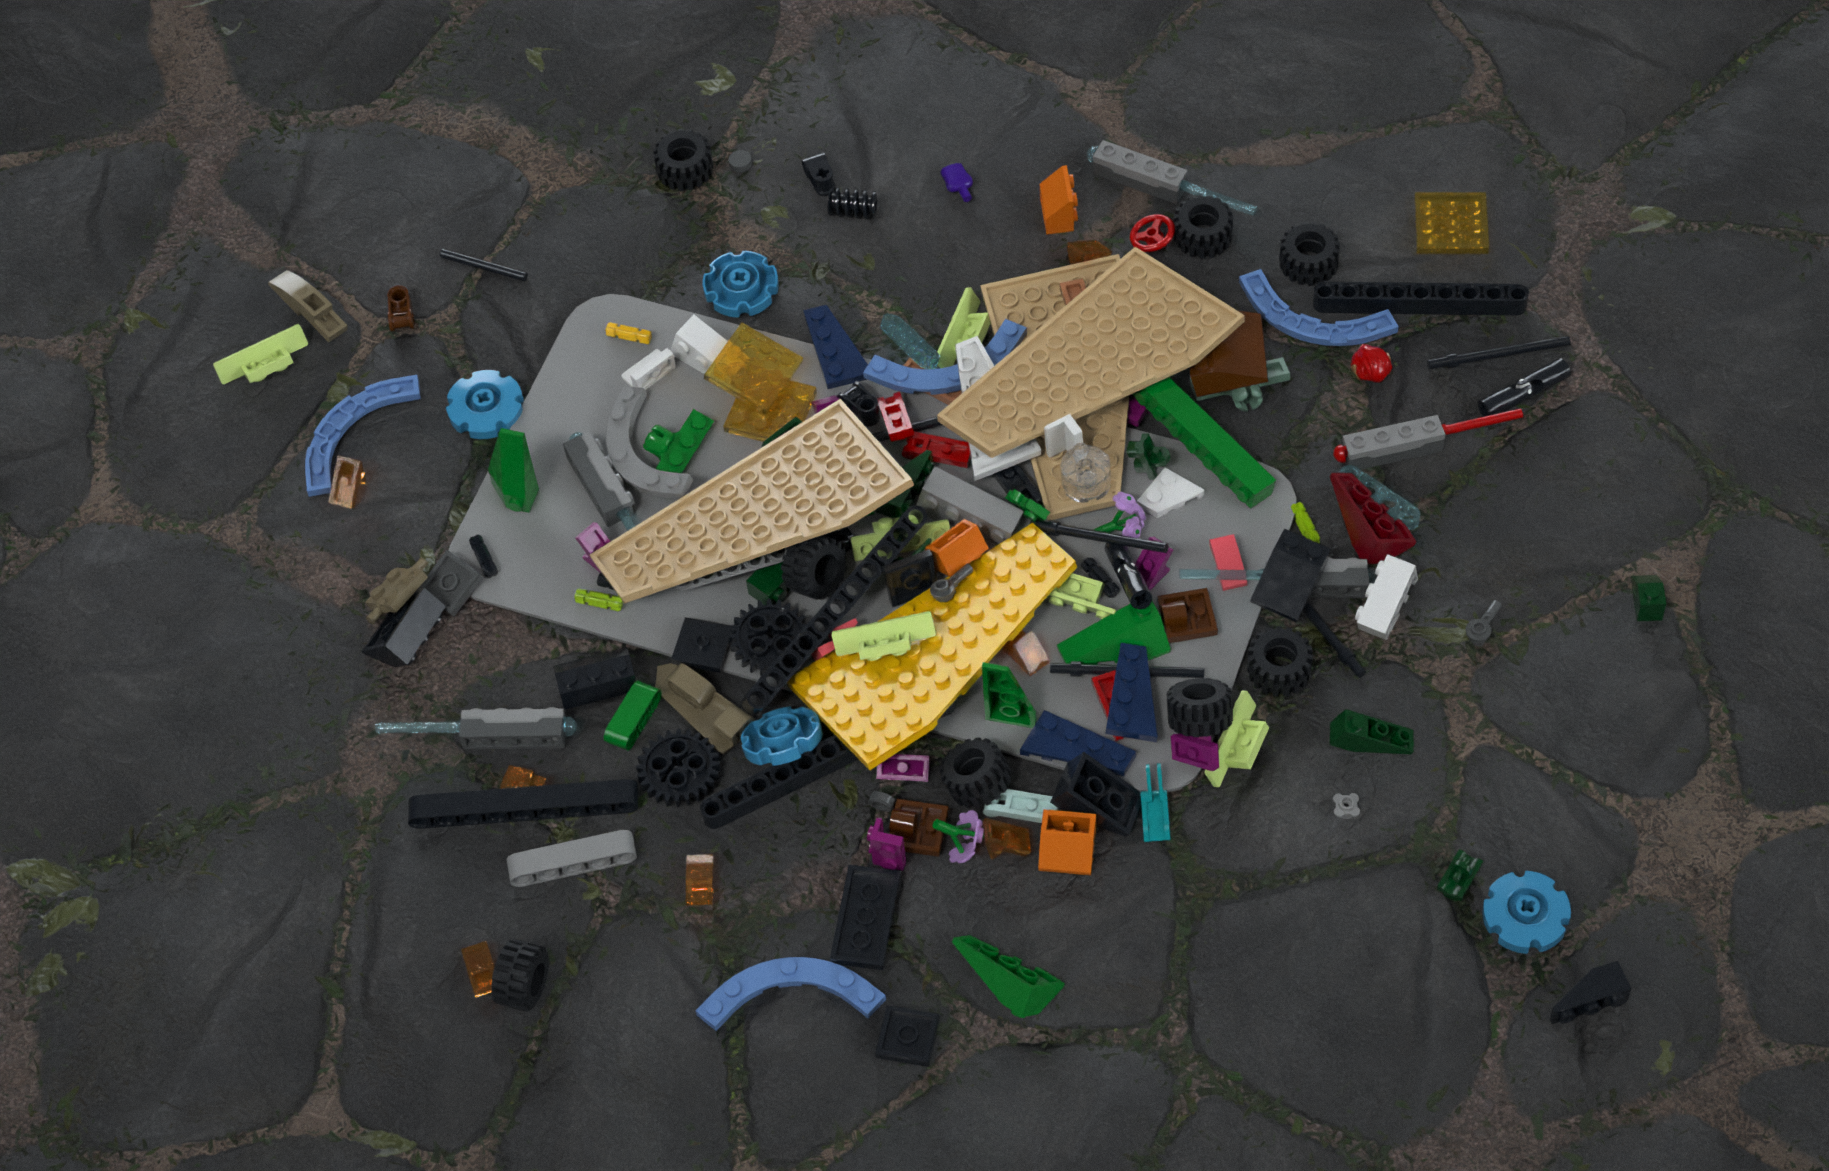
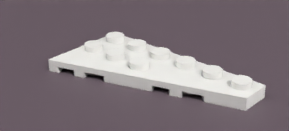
M978 336L955 345L962 393L994 367ZM1035 438L993 458L969 443L974 481L1041 455V448Z

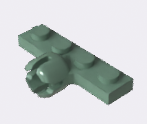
M1282 357L1266 361L1269 382L1200 397L1196 396L1191 378L1190 387L1196 401L1230 395L1239 410L1248 412L1246 404L1249 403L1251 409L1255 410L1263 401L1260 387L1290 380V372Z

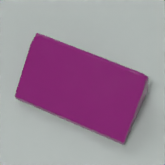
M894 754L877 766L876 779L928 782L931 755Z

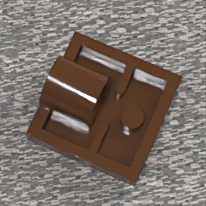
M1207 588L1157 596L1162 623L1169 643L1218 635V628Z
M897 799L895 809L891 813L889 834L903 837L905 852L939 857L944 833L933 829V822L936 819L947 822L949 808L944 805Z

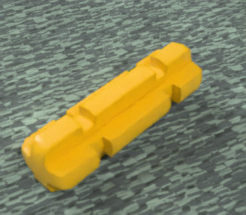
M609 322L605 329L607 336L616 337L617 335L620 339L634 342L639 340V343L649 344L652 338L650 330L641 329L639 331V328L622 324L618 326L617 323Z

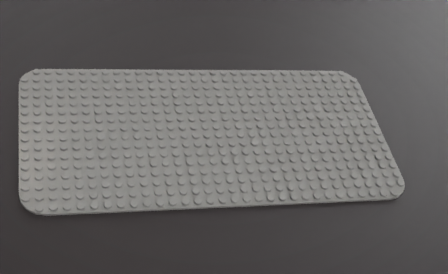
M607 294L587 300L577 306L566 319L522 405L523 410L520 417L510 428V430L525 433L539 487L530 513L523 511L515 512L506 508L491 483L489 472H487L450 544L449 551L484 576V579L470 595V598L670 657L673 655L685 617L730 626L734 625V617L741 618V609L748 612V604L753 605L755 608L757 607L758 600L748 594L746 580L756 570L681 591L671 587L625 604L623 602L621 611L610 610L611 607L605 609L590 606L588 602L586 604L575 602L574 596L578 588L586 589L588 593L596 591L610 594V597L613 595L618 596L615 590L597 585L600 572L582 558L585 551L575 537L595 522L598 523L608 539L613 541L678 499L645 494L622 478L625 492L629 490L635 501V504L632 505L634 515L607 527L567 460L563 443L582 436L586 432H590L593 439H599L604 450L602 452L604 457L609 456L606 445L609 417L623 386L630 387L622 379L621 375L655 349H659L661 352L666 348L671 350L675 334L693 314L750 359L744 372L727 388L674 357L676 368L645 390L647 395L636 417L631 438V444L636 456L646 465L656 469L660 462L659 458L643 448L648 433L652 431L653 426L659 424L669 431L677 433L693 409L714 420L709 432L682 473L690 474L693 479L688 493L762 447L763 441L793 418L797 417L804 422L815 415L812 401L833 395L836 396L840 392L844 393L852 387V384L827 389L814 346L810 343L628 295ZM612 322L617 323L618 326L622 324L639 328V331L641 329L650 330L652 338L649 344L639 343V340L634 342L620 339L617 335L616 337L607 336L605 329L607 324ZM864 358L867 364H869L871 359ZM870 380L859 382L876 399L883 396L888 398L893 396V393L899 392ZM914 391V394L900 392L911 423L937 417V414L948 406L925 392ZM880 408L879 422L874 426H865L871 434L887 430ZM944 425L919 431L920 433L967 442ZM1127 427L1121 492L1133 496L1137 503V500L1154 480H1149L1146 473H1136L1134 469L1135 458L1128 457L1127 447L1129 441H1140L1142 433L1148 432ZM1149 433L1155 447H1165L1171 455L1166 466L1157 467V476L1164 468H1167L1204 489V496L1201 499L1195 497L1186 501L1185 506L1170 510L1168 514L1159 518L1145 511L1146 520L1143 521L1145 526L1141 529L1139 538L1148 540L1149 537L1155 536L1163 543H1168V546L1173 549L1166 563L1170 571L1150 590L1153 598L1152 601L1160 614L1157 596L1207 588L1218 628V635L1169 643L1171 652L1149 660L1148 665L1157 667L1204 668V678L1226 683L1232 691L1262 608L1251 603V597L1263 573L1266 558H1270L1283 530L1287 529L1290 531L1295 517L1291 505L1296 504L1297 498L1291 482L1279 470L1258 462L1276 479L1272 495L1250 509L1237 498L1231 489L1224 486L1211 470L1206 469L1202 461L1190 453L1181 441ZM906 438L893 442L890 439L879 442L901 467L911 461V459H906L901 454L903 447L907 445ZM971 459L968 469L935 462V466L1015 506V504L1005 499L1007 494L993 475L974 481ZM1030 459L1019 463V467L1038 490ZM614 467V469L612 470L615 474H617L618 472ZM918 494L914 499V505H916L920 496ZM1111 506L1053 521L1061 522L1062 525L1094 530L1101 525L1111 522L1119 509L1116 506ZM1124 511L1119 520L1126 518L1132 514H1129L1126 511ZM875 512V515L863 517L847 527L856 536L874 533L872 522H877L879 519L888 516ZM1022 515L1012 535L1030 525V520ZM927 517L926 523L938 520ZM1115 530L1113 532H1110L1112 534L1122 535V531ZM477 534L482 536L484 544L497 567V575L491 578L485 576L469 542L470 537ZM1234 534L1243 562L1247 586L1223 591L1216 572V563L1209 546V540ZM1047 535L1076 561L1077 568L1073 572L1074 574L1090 578L1088 576L1089 572L1086 573L1081 568V563L1087 557L1093 558L1098 563L1097 567L1100 566L1112 579L1111 583L1115 582L1120 588V592L1114 598H1108L1102 591L1098 602L1099 605L1113 608L1117 611L1130 604L1120 580L1105 553V542L1066 535ZM983 537L989 548L984 553L1000 544ZM1128 547L1136 562L1143 549ZM852 549L847 551L845 555L847 556L845 564L847 570L844 572L843 577L845 578L843 582L862 562V560H854ZM916 550L899 553L895 557V559H897L899 556L902 558H907L911 556ZM881 556L880 558L886 560L887 556ZM862 568V572L866 577H872L869 569ZM935 570L937 580L945 579L946 577H948L947 575ZM882 572L835 628L854 618L858 622L856 626L877 622L907 602L892 607L889 602L884 572ZM846 586L847 592L855 596L856 590L852 586ZM790 590L781 602V606L785 607L786 604L791 603L790 610L793 611L798 608L799 616L805 615L806 622L804 624H807L830 597L826 596L823 600H816ZM1046 598L1034 611L1035 616L1012 641L1008 640L990 660V664L1010 668L1036 711V722L1045 710L1136 751V757L1124 777H1119L1138 791H1148L1146 764H1150L1153 791L1159 790L1157 763H1161L1163 790L1167 789V793L1182 789L1195 780L1202 768L1172 760L1171 735L1178 733L1169 727L1166 694L1169 688L1178 682L1195 678L1150 677L1158 736L1156 743L1126 737L1115 741L1113 735L1105 734L1107 718L1091 683V678L1098 675L1081 674V677H1070V674L1050 673V663H1064L1057 649V644L1100 621L1101 619L1095 616L1096 613L1087 611L1086 614L1074 611L1071 605L1063 604V607L1049 603V599ZM831 604L830 607L834 613H841L838 605ZM815 622V628L820 632H824V625L820 622ZM780 624V625H778L779 628H787V627H788V626L785 625V624ZM754 625V626H752V627L755 628V629H760V628H762L763 626H761V625ZM827 636L818 647L830 642L829 637ZM730 643L721 671L757 682L761 677L760 669L750 673V665L744 668L741 667L742 659L735 660L736 652H731L732 643ZM783 646L778 649L784 651L786 647ZM756 647L753 650L760 652L764 649L761 647ZM812 655L809 656L795 674L815 662ZM1115 661L1099 662L1098 665H1117V663L1115 664ZM982 675L964 695L960 694L958 696L954 712L937 720L938 725L930 731L964 742L967 739L974 740L978 737L982 740L987 738L997 744L1002 753L1064 770L1067 762L1054 759L1052 761L1042 760L1040 756L1029 755V757L1020 755V748L1032 728L985 720ZM773 677L766 678L768 685L777 687V682ZM787 683L782 687L784 690L793 692ZM1211 735V742L1214 741L1216 735Z

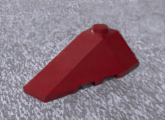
M1331 473L1330 480L1352 546L1360 559H1367V564H1378L1380 560H1385L1387 554L1396 557L1416 544L1417 541L1407 526L1400 519L1395 521L1387 513L1389 509L1387 506L1375 502L1370 497L1372 492L1352 473Z

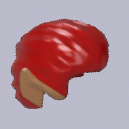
M1362 344L1352 356L1351 370L1355 373L1358 380L1379 383L1392 370L1391 357L1388 352L1379 347Z

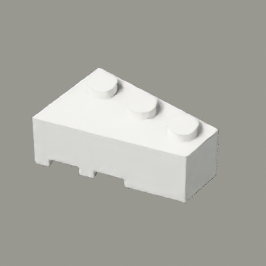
M694 314L675 334L670 350L674 357L727 388L744 372L750 360Z
M1388 554L1384 561L1380 560L1375 571V574L1378 576L1375 583L1369 584L1365 593L1367 601L1364 606L1360 605L1355 616L1358 629L1385 640L1388 639L1399 617L1402 604L1406 603L1409 598L1407 593L1411 584L1415 585L1418 580L1416 565Z

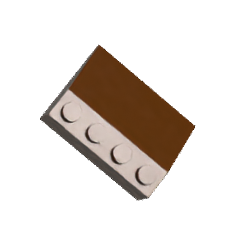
M1239 311L1245 315V322L1201 361L1189 367L1190 377L1197 397L1269 382L1260 313Z

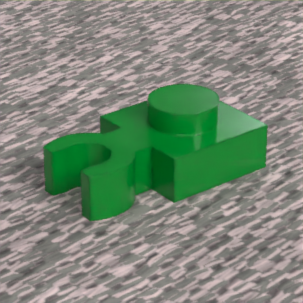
M1015 489L1013 491L1009 490L1005 496L1006 500L1023 510L1022 515L1030 521L1046 520L1050 511L1032 499L1026 498Z

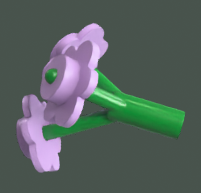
M1118 492L1112 498L1116 502L1115 506L1119 509L1111 522L1101 525L1094 530L1106 533L1118 530L1122 531L1123 536L1139 538L1141 529L1145 526L1143 522L1146 520L1145 511L1136 503L1133 496L1124 492ZM1124 511H1126L1129 514H1132L1126 518L1119 520Z
M974 810L961 813L959 815L960 820L956 826L939 819L933 822V829L950 835L956 845V848L949 852V860L952 863L956 861L957 863H964L970 860L975 854L976 843H981L982 838L985 837L983 833L984 828H982L983 823L978 819V814ZM957 835H963L964 839L972 838L973 842L968 844L960 843Z

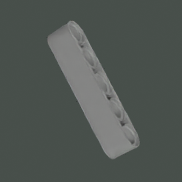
M785 548V551L780 553L775 551L763 555L759 559H752L674 587L681 591L777 564L784 561L782 558L787 550Z
M619 830L514 853L508 856L507 867L510 884L515 887H524L628 864L635 861L637 854L633 833L629 830Z

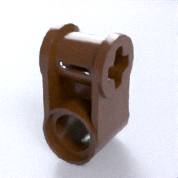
M402 285L393 286L387 294L390 331L393 332L397 328L405 327L415 329L413 307L407 288Z

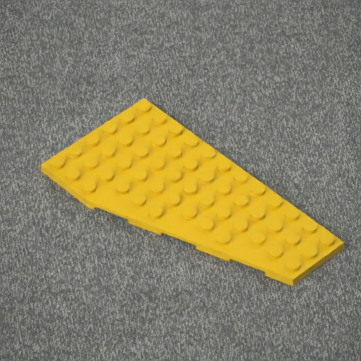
M1031 523L1012 535L1010 539L1004 540L982 554L979 559L970 562L969 564L972 566L973 572L958 583L959 585L955 588L956 593L951 600L947 602L936 601L931 596L929 588L879 620L884 621L930 611L934 621L936 636L911 641V650H907L903 655H883L882 658L875 661L860 660L859 652L837 656L834 650L827 656L816 660L797 672L787 682L788 687L810 709L818 714L819 719L869 770L933 730L938 725L937 720L960 694L964 695L982 675V663H989L1008 640L1012 641L1035 616L1034 611L1055 587L1059 588L1077 568L1076 561L1034 523Z

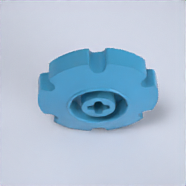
M743 250L740 255H734L732 252L718 257L709 265L710 273H705L703 276V290L707 302H713L715 311L729 317H739L742 313H748L749 316L762 312L772 304L771 295L777 294L779 289L775 266H768L765 256L752 251Z
M480 370L473 372L470 379L461 378L452 386L447 395L449 406L446 407L450 423L459 433L468 431L470 438L490 439L498 437V432L501 428L510 430L522 413L521 403L524 400L520 386L511 376L502 378L499 371Z
M791 706L763 714L761 719L749 723L740 737L744 755L750 762L757 765L772 763V766L797 760L801 758V754L804 752L812 751L822 739L823 732L819 716L812 709L806 707L791 709Z
M1525 871L1523 877H1517L1511 872L1498 878L1490 886L1488 896L1491 899L1484 900L1482 910L1484 925L1488 933H1497L1499 935L1498 943L1506 949L1527 954L1529 948L1535 947L1539 952H1544L1554 947L1564 937L1566 929L1562 925H1568L1571 917L1569 899L1564 891H1556L1554 889L1555 881L1546 875Z

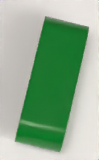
M639 680L635 681L608 724L604 733V741L629 751L657 708L662 695L661 689Z

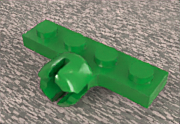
M693 409L677 433L671 432L659 424L653 426L652 431L648 433L643 448L659 458L660 462L656 467L657 470L683 473L712 427L714 420Z

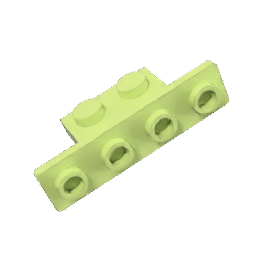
M971 287L965 288L934 358L940 368L954 365L956 360V344L978 336L982 343L990 326L988 312L976 313L980 300Z
M296 324L215 362L213 366L222 384H226L245 375L250 383L259 382L275 371L285 370L288 365L293 363L290 353L307 346L308 342L301 326Z
M909 515V520L914 524H918V519L914 515ZM888 517L881 518L877 522H872L874 533L851 537L854 560H863L900 517L893 519ZM945 519L925 523L900 553L917 550L928 538H931L932 542L950 530L949 521ZM893 533L895 539L898 538L899 533ZM878 550L879 557L887 556L884 551Z
M1074 573L1059 588L1055 587L1047 596L1048 602L1060 607H1063V604L1071 605L1074 611L1086 614L1087 611L1096 613L1095 616L1100 619L1116 612L1113 608L1098 604L1105 585L1103 582Z
M927 611L832 631L831 635L837 656L859 652L860 660L875 661L882 658L883 655L892 654L893 656L905 654L907 650H911V641L936 636L932 613Z
M1241 691L1234 704L1232 725L1222 732L1217 742L1219 768L1215 771L1205 769V775L1214 787H1220L1228 768L1251 769L1269 730V726L1265 721L1250 720L1256 704L1248 691Z

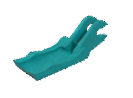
M1157 763L1159 790L1153 791L1150 764H1146L1148 791H1141L1144 842L1170 840L1167 789L1163 790L1161 763Z

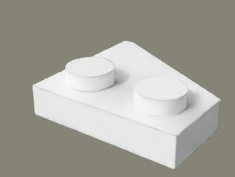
M1164 468L1137 500V504L1147 513L1159 518L1168 514L1170 510L1185 506L1186 501L1195 497L1201 499L1204 496V489Z

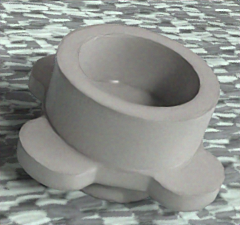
M1355 793L1350 795L1335 794L1333 797V802L1336 805L1334 815L1343 819L1357 817L1360 814V809L1357 807L1359 796Z

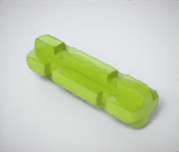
M1303 503L1292 504L1291 509L1295 514L1294 518H1296L1295 521L1302 535L1307 539L1320 543V536L1314 530L1315 526L1309 514L1305 512L1306 509Z
M581 588L576 590L574 596L576 603L586 604L588 602L590 606L605 609L611 607L610 610L621 611L623 601L619 596L613 595L610 597V594L596 591L588 593V590Z

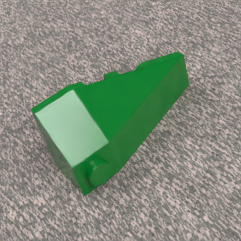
M501 428L488 467L491 483L506 508L515 512L523 511L530 513L539 487L525 433Z
M1153 601L1147 608L1141 610L1133 608L1131 604L1117 610L1115 614L1108 615L1057 644V649L1065 664H1071V661H1081V664L1098 665L1099 662L1115 661L1116 664L1121 643L1145 646L1148 661L1171 652L1161 616Z
M983 662L982 680L985 720L1033 729L1036 724V711L1010 668Z
M971 935L953 938L952 943L1001 1004L1009 1008L1016 1017L1025 1018L1026 1016L1038 1015L1064 987V982L1039 967H1036L1033 971L1022 966V959L1015 956L1012 958L1006 955H999L1000 950Z

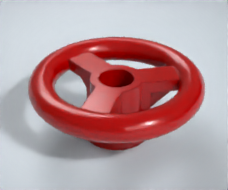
M1148 215L1140 219L1133 226L1130 232V242L1133 247H1137L1143 252L1160 250L1172 240L1175 234V225L1165 215ZM1154 221L1152 226L1146 231L1138 233L1141 227ZM1162 222L1168 226V232L1165 237L1160 230ZM1138 241H1145L1147 245H1143Z

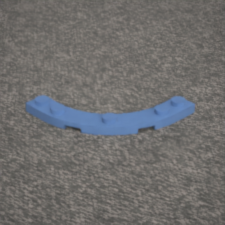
M1261 269L1239 276V283L1254 309L1261 314V317L1281 332L1299 340L1326 346H1350L1371 342L1398 333V325L1389 309L1359 319L1336 321L1335 324L1322 323L1321 319L1302 313L1298 315L1291 311L1289 306L1273 291Z
M1007 319L1004 320L995 336L985 347L994 366L1020 345L1027 334V327ZM874 355L863 372L865 379L887 388L914 394V391L931 392V395L961 390L957 364L940 369H916L902 366Z
M417 375L389 379L366 386L365 391L353 397L347 396L326 414L315 429V436L306 453L305 474L309 497L333 493L332 457L339 440L350 426L364 415L378 408L421 399Z
M788 957L762 962L734 975L703 1002L696 1010V1015L717 1031L736 1010L750 999L762 994L763 990L775 986L782 988L809 984L818 986V989L825 990L842 998L869 1019L886 1001V995L860 975L841 965L816 958Z

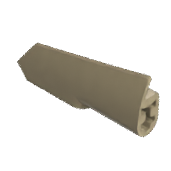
M669 663L657 666L655 687L661 689V696L704 738H709V743L711 745L714 744L715 749L720 754L727 753L741 741L740 737L743 730L749 723L755 721L752 716L717 693L715 687L708 680L687 665L680 663L677 666L676 664Z

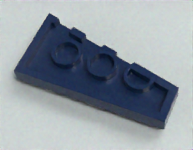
M823 305L803 310L827 389L852 384L856 381L868 380L863 375L864 370L868 366L867 362L828 306Z
M1121 643L1105 734L1157 743L1158 736L1147 649L1145 646Z
M1045 710L1020 748V755L1023 756L1035 755L1040 756L1042 760L1052 761L1054 759L1067 763L1082 752H1085L1116 775L1123 777L1136 757V751Z

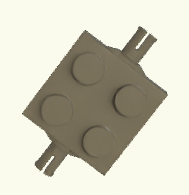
M420 557L409 569L395 568L391 570L386 576L387 579L380 586L372 590L369 599L365 602L373 610L366 617L369 623L375 624L385 613H396L428 578L423 572V569L428 565L424 558Z

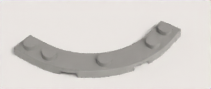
M623 386L611 411L606 432L608 455L615 469L628 484L630 483L645 494L670 499L682 498L688 493L693 482L690 474L660 471L646 465L636 456L631 444V438L636 417L647 393L644 388Z

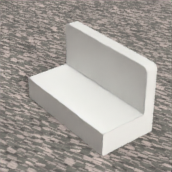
M668 348L662 352L659 349H655L621 375L622 379L630 387L644 388L646 390L676 368L674 354Z
M1070 414L1044 427L1046 454L1049 458L1067 450L1075 463L1084 460L1082 430Z

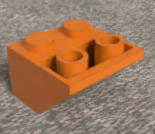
M1067 165L1061 166L1039 184L1046 235L1074 231V222L1078 221L1077 195L1072 189L1074 188L1073 174H1068Z
M963 519L925 547V550L930 549L933 555L935 570L949 577L967 563L969 564L971 561L979 559L982 553L989 549L978 526L966 519Z
M1043 809L1038 871L1091 876L1096 837V814Z

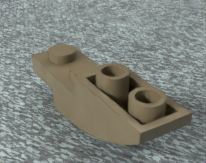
M286 270L268 282V285L298 316L302 314L328 342L347 331V324L332 310V304L317 289L298 275Z

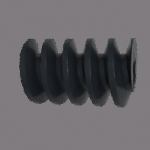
M837 187L834 193L830 190L827 205L828 215L832 216L836 211L838 217L843 216L845 212L848 218L852 217L854 213L857 219L861 218L863 214L867 220L872 215L873 219H875L877 193L873 191L871 197H868L867 190L863 191L862 196H859L858 189L854 190L853 195H850L849 188H846L843 194L840 192V187Z

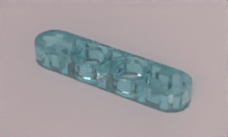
M884 314L880 324L881 330L919 366L926 369H936L940 359L939 353L902 318L894 314Z
M1347 465L1340 469L1339 473H1352L1366 487L1374 488L1376 492L1370 497L1378 504H1382L1385 500L1393 501L1396 505L1393 508H1389L1387 513L1395 521L1400 519L1409 530L1415 529L1419 525L1420 511L1416 506L1353 465ZM1410 515L1413 516V519H1412V518L1404 519V516H1406V517H1409Z

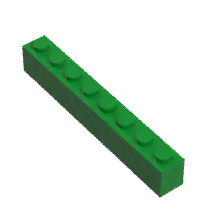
M1169 377L1132 394L1140 405L1145 406L1152 413L1153 417L1169 430L1173 437L1178 438L1190 453L1202 461L1206 469L1211 470L1219 478L1220 482L1231 489L1237 498L1250 509L1272 495L1276 479Z

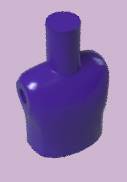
M955 163L942 168L940 174L945 181L947 190L949 192H959L963 201L969 202L972 196L968 188L972 187L973 180L963 165Z

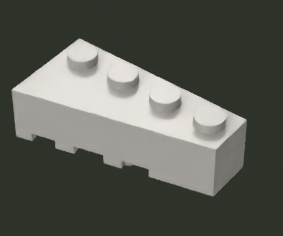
M936 466L922 488L916 504L925 509L927 517L938 521L947 519L951 526H955L963 519H966L978 526L983 537L998 543L1008 538L1010 539L1024 512Z

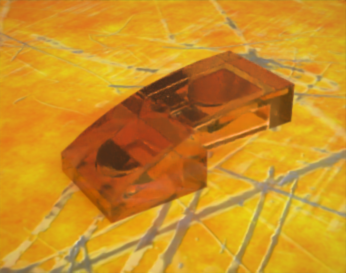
M713 854L687 855L686 906L713 905Z
M487 941L461 949L475 997L491 993L492 976L495 966Z

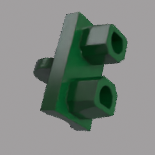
M1142 433L1140 441H1129L1127 455L1129 458H1135L1134 469L1136 473H1146L1149 480H1155L1157 477V467L1166 466L1171 458L1169 450L1165 447H1155L1149 433Z
M1459 849L1439 882L1437 890L1443 892V895L1451 900L1462 901L1483 865V860L1471 857Z

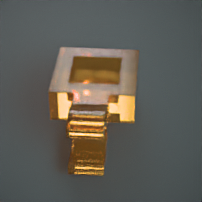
M509 765L500 788L542 786L547 784H544L546 778L535 776L533 770Z

